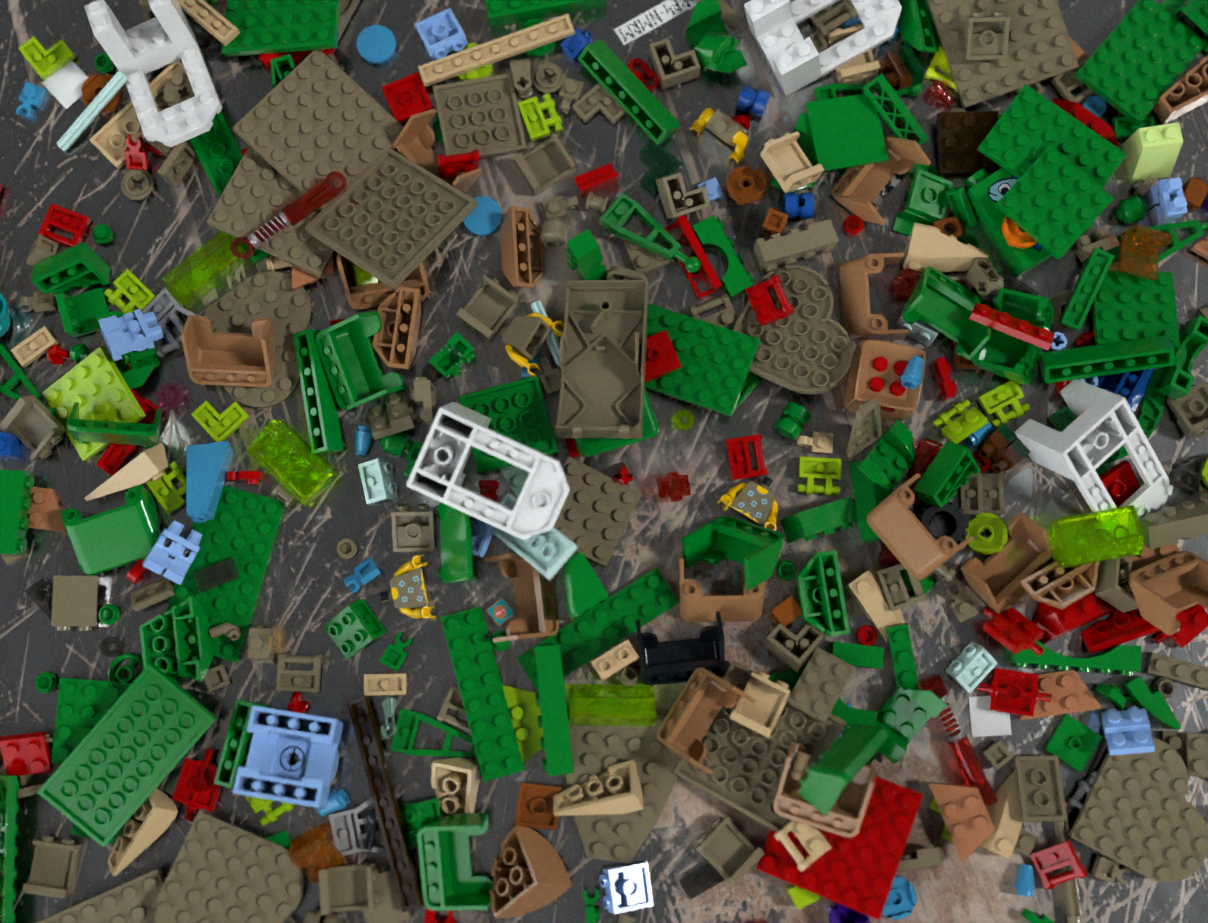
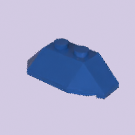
M1154 369L1104 375L1096 387L1125 397L1131 410L1135 411L1151 383Z

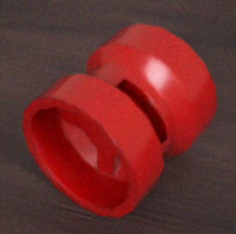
M479 480V495L498 503L497 489H499V481Z

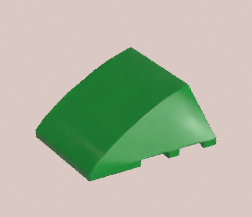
M191 596L183 603L173 606L164 614H160L139 626L144 669L150 663H153L163 673L193 678L198 681L204 680L213 659L209 619L196 598Z

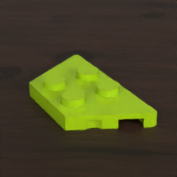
M503 685L524 764L541 750L540 737H544L543 728H539L538 725L541 707L536 706L535 694L539 693Z

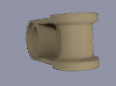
M530 59L511 60L510 67L516 96L520 99H528L533 94Z
M983 257L976 258L966 273L967 279L981 296L991 292L999 293L1000 288H1004L1003 279L998 275L989 260Z

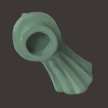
M386 695L381 701L385 723L379 725L378 732L383 740L392 738L397 730L395 724L397 700L390 695Z

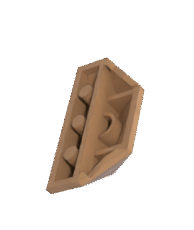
M510 206L500 232L502 272L513 287L533 288L545 273L544 244L540 240L541 228L531 215L532 213L529 208Z
M398 287L394 293L378 306L377 311L382 321V329L374 335L372 347L388 368L409 370L416 354L421 319L420 289Z
M1085 544L1021 580L1020 584L1033 599L1062 610L1095 591L1100 559Z

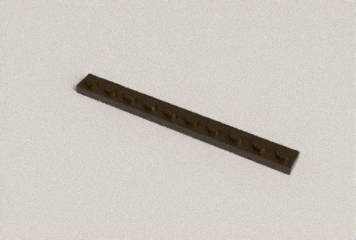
M363 696L347 702L400 905L402 912H406L425 905L369 696Z

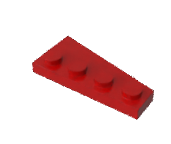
M1137 608L1125 613L1120 610L1114 612L1110 618L1103 619L1083 631L1081 637L1089 653L1092 654L1161 630L1146 621Z

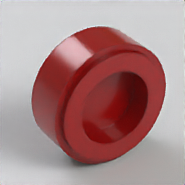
M856 215L848 216L843 222V231L849 236H857L864 227L863 220Z
M860 626L855 633L856 641L860 645L870 646L876 642L877 632L872 626Z

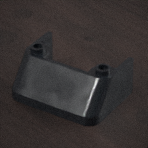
M720 611L716 612V626H706L700 631L699 638L658 642V637L654 633H641L640 620H636L641 681L645 685L687 682L692 673L700 667L718 677L724 675L725 637Z

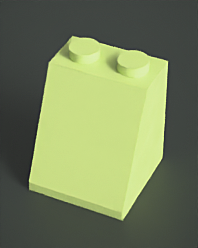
M1179 122L1139 128L1122 144V150L1127 154L1124 160L1129 183L1138 182L1141 178L1145 180L1150 175L1154 179L1167 178L1171 175L1183 144Z

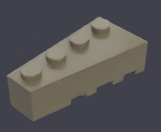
M829 219L807 225L803 231L800 228L792 229L782 237L780 233L771 235V238L766 241L763 238L756 239L752 251L760 273L764 271L769 273L772 270H777L778 266L784 264L785 266L793 265L802 258L805 260L811 259L819 252L829 253L835 250L839 240L832 221Z
M1203 493L1196 498L1184 500L1180 504L1165 507L1161 511L1146 514L1144 517L1137 519L1138 541L1149 549L1177 544L1178 539L1194 540L1198 539V535L1208 533V493Z

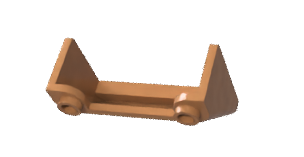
M791 741L773 805L775 812L782 817L844 837L856 836L874 785L876 767L864 765L841 792L829 814L825 816L798 794L802 787L800 785L801 780L790 777V769H793L797 752L807 753L803 745ZM808 763V766H807L806 771H807L808 768L811 766L810 763Z

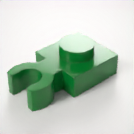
M402 632L396 635L395 645L388 644L379 661L397 672L408 655L404 648L412 643L411 637L408 638L407 642H401Z

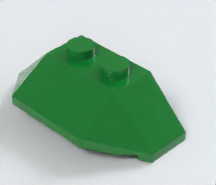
M898 0L902 6L898 20L903 42L909 43L910 46L922 52H938L941 42L927 1Z
M837 551L816 552L796 577L803 619L829 637L850 634Z

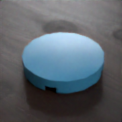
M370 25L358 35L356 41L357 50L361 58L367 63L384 64L395 55L396 39L392 31L387 27Z
M486 196L473 198L477 201L478 206L463 220L466 229L473 235L480 237L495 233L503 220L499 204L494 199Z
M895 875L882 913L885 917L892 920L903 919L912 912L917 898L916 891L908 880Z

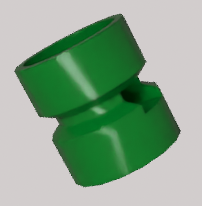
M788 402L783 410L784 416L778 418L774 428L786 437L797 440L802 432L801 426L807 424L811 413L794 402Z

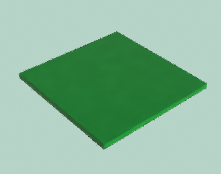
M865 94L805 103L817 163H821L825 169L824 171L889 160L878 111Z

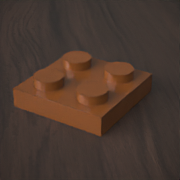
M520 782L515 825L557 830L559 816L553 814L554 796L562 792V786Z

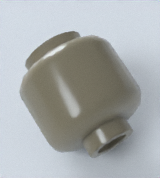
M551 218L543 222L540 240L548 249H558L563 246L567 237V225L558 218Z

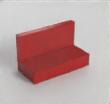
M612 163L574 177V181L583 198L588 196L590 191L595 193L618 184L619 174L618 172L615 173Z

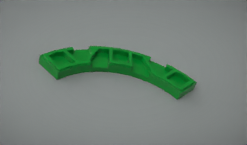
M1164 368L1154 370L1151 383L1143 396L1140 410L1136 416L1147 439L1155 430L1164 410L1165 395L1157 391L1165 372ZM1124 445L1106 459V463L1127 456L1128 453Z

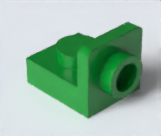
M155 348L123 354L121 360L131 370L136 369V361L155 355Z

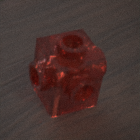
M902 269L899 274H895L891 286H894L891 297L907 302L921 275L912 269Z
M670 472L667 473V476L656 479L659 499H671V502L683 501V497L691 495L688 475Z

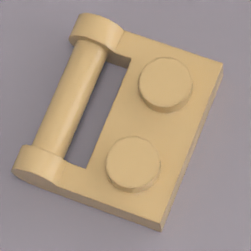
M791 820L774 834L775 838L783 843L797 863L796 866L800 871L806 869L812 862L832 848L818 828ZM790 831L793 832L809 855L806 858L801 855L787 836Z

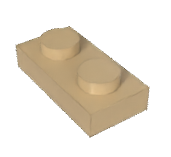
M44 326L12 348L11 351L21 366L26 367L45 354L48 347L58 345L59 343L49 329Z
M407 673L364 674V696L407 695Z

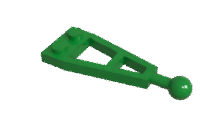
M921 83L902 90L892 86L898 96L908 94L911 97H917L922 92ZM830 84L815 87L813 93L815 101L837 98L836 92H862L864 94L862 88L867 84ZM873 86L868 88L871 92H876Z
M624 193L618 197L599 219V224L613 234L670 261L675 257L684 263L685 269L690 273H695L700 269V260L693 256L688 257L679 251L681 245L640 204ZM634 212L652 229V232L646 239L622 228ZM659 236L671 249L668 250L653 241Z
M1197 219L1138 228L1119 235L1117 239L1126 255L1125 258L1131 271L1136 273L1151 268L1204 234L1203 231L1208 229V221L1199 224ZM1191 228L1193 235L1180 242L1175 230ZM1165 232L1172 248L1151 259L1142 235Z
M0 343V354L15 372L4 386L0 384V392L18 401L22 396L13 392L12 389L22 381L31 395H34L39 400L42 395L8 350ZM43 404L56 417L54 408Z
M404 708L400 709L396 724L397 730L393 736L390 750L419 756L476 757L471 736L423 713ZM420 720L447 732L442 750L413 748ZM456 736L471 743V751L449 750L452 737Z

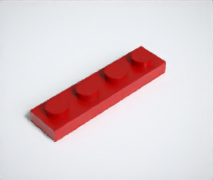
M976 303L969 318L1045 350H1049L1055 335L1048 329L1036 327L1028 321L1016 319L1008 313L996 311L985 304Z
M145 398L140 407L146 416L137 423L154 424L157 409L161 408ZM111 443L96 465L113 476L124 466L138 445Z

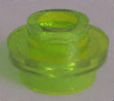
M683 409L674 415L673 421L678 429L687 430L692 427L694 416L690 411ZM686 417L687 423H681L680 418Z

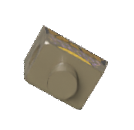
M256 623L249 628L247 656L253 663L276 664L278 624Z

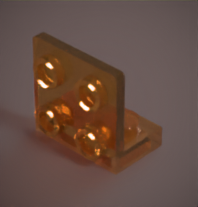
M1138 224L1121 234L1119 270L1153 281L1156 280L1158 276L1159 250L1172 243V235Z
M328 821L291 840L289 857L298 868H301L302 873L312 884L319 882V870L321 868L349 865V862L331 842L332 830Z

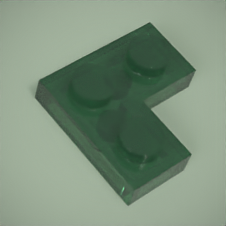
M652 139L639 151V154L652 165L640 179V182L656 194L658 188L655 179L675 174L682 167V163L661 144L657 145Z

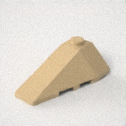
M914 223L903 252L902 269L923 273L926 267H933L939 272L968 271L976 258L983 257L988 259L989 253L969 243L963 244L957 241V237L953 235L947 236L934 226Z
M161 442L143 451L84 499L90 501L144 484L151 479L153 482L157 481L164 475L162 471L168 467L163 443Z
M876 562L844 587L888 645L885 627L905 623L901 609L891 612L877 571L883 570L879 562Z
M458 757L434 760L432 762L431 785L432 789H435L436 798H438L441 818L453 814L474 813L481 772L478 760Z
M634 760L614 764L608 767V771L599 776L594 774L589 777L590 780L582 785L576 784L554 796L553 814L555 816L610 815L643 810L642 788Z
M1015 769L999 786L996 793L985 802V807L993 823L994 830L979 845L1007 859H1010L1022 826Z
M158 788L149 795L124 824L122 837H117L107 860L112 876H117L163 834L172 821L175 820L178 810L174 801Z

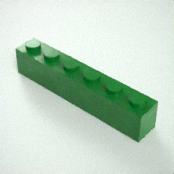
M485 0L490 29L523 23L532 18L544 19L606 7V0Z
M601 39L586 45L578 58L583 66L657 145L671 139L680 127V123Z
M306 329L293 334L311 453L315 455H330L344 451L336 399L315 344V336L320 331Z
M1168 335L1045 352L1040 353V368L1044 381L1047 384L1174 366L1175 348Z
M556 644L534 647L535 651L531 652L532 664H536L537 673H533L534 686L538 685L539 694H535L536 706L541 707L538 725L539 728H543L544 737H540L541 750H545L546 758L542 759L543 771H547L548 776L574 773L561 646Z

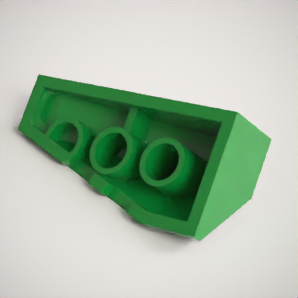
M858 461L849 463L861 539L862 542L869 544L882 540L868 525L867 515L890 494L878 484L871 482L858 468V465L862 462Z

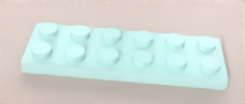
M508 492L499 504L513 510L518 499ZM496 527L493 532L494 535L548 580L558 572L578 548L577 545L554 527L552 530L534 535L525 540Z

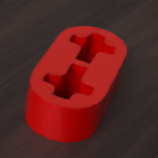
M632 59L629 62L628 69L651 93L655 92L659 86L658 76L642 59ZM634 65L636 67L641 66V73L638 70L633 71ZM645 77L649 81H654L653 86L650 84L648 86L646 85L647 80L645 79Z
M144 559L138 560L126 575V578L134 585L139 583L150 571L142 566Z

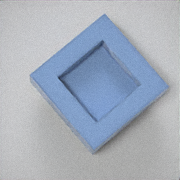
M716 177L697 184V188L706 187L710 203L723 198V193Z

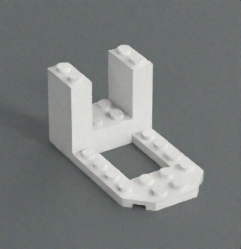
M97 0L85 5L84 8L94 36L117 69L128 77L126 86L145 138L151 142L158 141L166 146L173 147L209 131L213 125L212 120L214 116L219 114L223 107L191 24L177 0H148L151 10L156 17L128 30H124L105 0ZM181 59L195 96L159 112L146 74Z
M751 0L744 4L749 29L785 96H788L892 38L902 11L899 1L849 0L857 10L864 29L821 53H818L810 37L803 38L797 24L839 0H795L791 3L790 0Z
M1077 379L1072 380L1060 391L1067 406L1076 417L1067 428L1059 432L1029 419L1015 431V434L1029 449L1030 453L1028 455L1033 462L1075 482L1108 539L1114 542H1120L1121 540L1137 542L1136 520L1144 517L1146 514L1155 513L1168 507L1166 501L1168 495H1172L1173 485L1125 397ZM1124 445L1145 484L1117 508L1095 469Z
M452 402L440 407L406 486L522 540L552 530L570 491L560 461L489 429L488 425L491 418L465 406ZM473 447L530 472L513 510L462 487L467 476L462 471Z

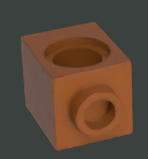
M1192 177L1182 187L1184 198L1187 201V211L1191 213L1201 206L1208 192V185L1202 179Z
M770 208L762 225L761 233L769 236L780 233L782 236L789 215Z
M957 216L935 221L931 225L940 229L941 233L947 236L953 235L957 237V241L964 231L961 221H958ZM944 227L950 228L952 234L945 233Z
M792 595L769 610L772 614L769 617L775 626L780 623L785 627L802 614L800 606Z

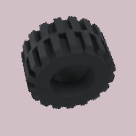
M948 501L942 508L926 503L919 507V510L914 514L936 541L939 537L931 532L929 526L930 519L934 514H941L948 520L950 529L947 536L951 537L957 544H961L964 541L963 537L967 536L968 532L965 531L969 527V523H965L967 515L962 514V507H957V503L954 501Z

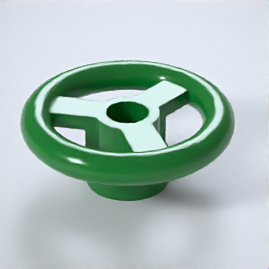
M124 653L117 656L109 666L108 680L116 681L115 679H118L120 682H134L136 679L134 669L137 662L140 663L144 670L143 657L135 653ZM131 659L129 665L120 666L114 673L116 666L121 661ZM127 670L130 672L128 678L125 676Z

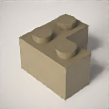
M669 38L649 44V56L655 73L659 78L661 89L699 77L701 67L694 50L675 56Z
M681 172L655 179L666 219L675 218L711 206L706 187H698L686 191Z
M1118 551L1099 558L1095 595L1123 613L1137 609L1138 606L1129 585L1132 560Z
M779 623L766 638L764 647L798 673L812 657L816 648H820L823 644L826 634L810 623H807L798 635L795 636Z

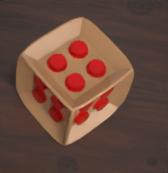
M861 341L855 348L853 363L849 371L845 393V409L857 413L859 406L863 402H869L872 398H875L880 403L881 418L890 420L909 419L915 413L921 394L926 361L925 351L887 341ZM912 356H918L924 360L921 385H918L917 389H908L902 386V380L900 379Z

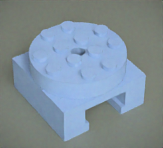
M252 706L246 731L253 733L246 767H238L232 793L287 804L326 809L330 785L338 769V747L343 723L332 718ZM297 754L301 761L291 765V757Z

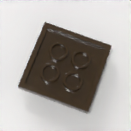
M998 111L937 113L938 174H971L983 168L988 173H994L1000 169L997 163L977 150L997 123Z

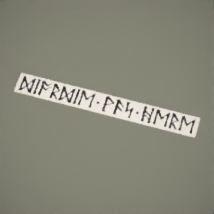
M666 0L614 30L623 45H626L696 6L697 3L689 0Z

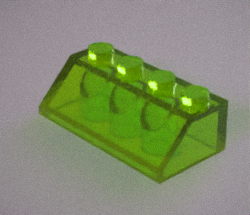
M219 231L162 279L177 299L189 309L247 262L250 256L233 236Z
M282 419L270 420L246 450L304 507L308 506L327 490L339 475L320 455L312 454L311 446Z
M1130 505L1053 519L1051 556L1062 568L1143 554L1144 534L1135 507Z
M569 684V726L654 727L656 705L653 685L626 687L620 684Z

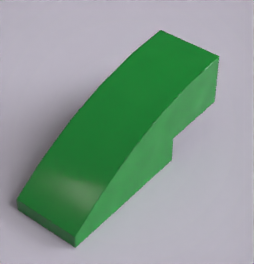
M1132 676L1119 683L1127 696L1134 699V704L1137 707L1146 709L1147 716L1169 729L1179 730L1182 728L1159 690H1149L1141 676Z

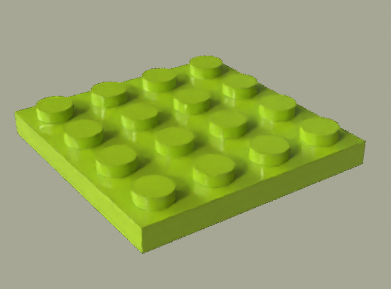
M98 347L42 392L50 407L56 411L58 420L67 429L65 432L82 461H88L110 443L89 442L83 444L73 439L67 428V421L75 402L79 403V419L137 423L146 416L105 347Z

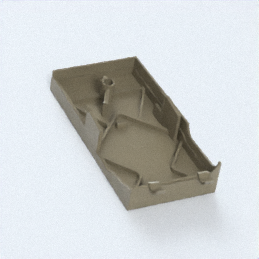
M566 280L564 331L561 333L559 366L562 375L556 424L558 438L642 439L649 300L648 280Z

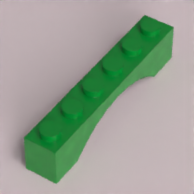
M1037 640L1035 643L1044 648V652L1040 656L1030 649L1021 650L1016 654L1009 650L1008 662H1015V667H1028V663L1036 664V668L1049 669V665H1056L1057 670L1070 671V667H1078L1080 672H1091V668L1099 669V673L1112 674V670H1120V675H1133V671L1141 672V646L1116 645L1094 656L1073 658L1056 653Z

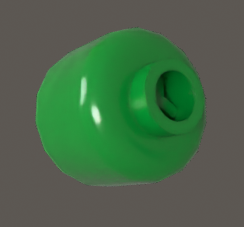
M1138 195L1120 200L1118 208L1115 209L1117 219L1123 220L1125 224H1131L1144 219L1145 213L1148 212L1145 199L1143 197L1140 198Z
M402 431L382 437L379 445L382 446L383 452L401 456L404 451L408 452L411 440L408 439V433Z

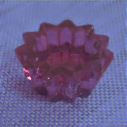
M167 382L166 386L160 385V391L156 392L159 396L156 401L160 403V408L166 407L168 411L173 408L177 410L183 404L186 395L183 394V387H178L177 382L174 384Z

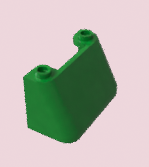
M1000 288L999 294L994 296L993 306H995L996 311L1008 313L1011 317L1028 321L1036 327L1050 329L1054 310L1049 298ZM992 328L990 339L975 354L972 362L975 367L1027 386L1032 378L1042 348Z
M574 551L563 564L567 612L573 621L609 599L608 593L582 551L580 553Z

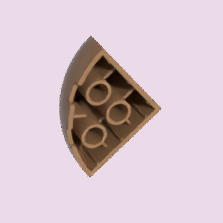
M515 826L502 841L498 858L494 859L491 876H494L493 890H490L494 918H513L531 913L553 902L572 887L566 868L557 851L542 835L530 828Z

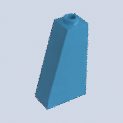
M228 441L187 446L186 513L192 522L203 523L206 520L214 519L226 480V472L229 470L234 450Z

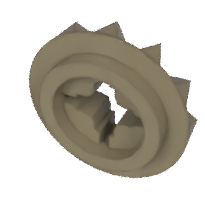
M542 63L533 72V84L538 91L555 93L556 90L562 87L564 81L563 71L555 63ZM545 72L549 77L553 76L551 78L552 84L548 83V81H543L545 79Z
M130 170L122 179V191L132 200L142 201L143 198L150 197L151 191L154 190V180L145 170ZM133 180L141 183L143 189L135 188L136 185Z

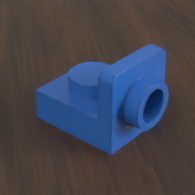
M576 28L575 34L567 37L560 46L572 60H576L586 45L593 42V36L586 29Z

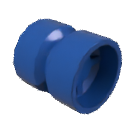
M744 84L736 109L744 112L750 110L752 115L762 118L771 93L761 89L756 91L755 87Z
M784 192L782 212L789 215L788 219H795L796 216H799L800 219H812L814 213L813 192H802L800 195H797L796 192Z

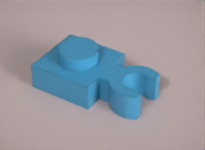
M26 82L18 99L23 104L17 107L16 114L22 117L23 112L27 111L26 118L32 120L34 117L33 109L34 107L40 109L47 90Z

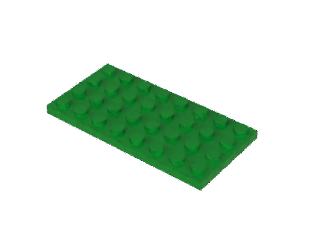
M225 485L214 519L206 520L203 523L193 522L191 529L202 534L198 544L200 549L188 568L181 585L174 583L175 595L170 597L166 612L173 606L179 605L186 601L187 598L194 596L208 616L209 628L225 622L237 626L241 630V636L238 640L232 641L225 635L216 638L211 637L213 656L239 663L281 524L285 504L281 500Z
M150 663L37 793L104 848L213 724L217 717L153 663Z

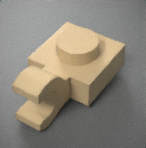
M813 431L811 437L799 436L797 438V446L811 447V453L832 454L834 433Z

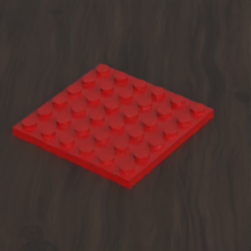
M875 776L865 814L856 836L844 837L818 828L832 848L812 862L806 869L800 871L796 866V861L783 843L775 838L774 834L776 832L770 829L763 848L765 854L759 859L756 869L880 920L923 794ZM790 831L787 836L801 855L806 858L809 855L793 832Z

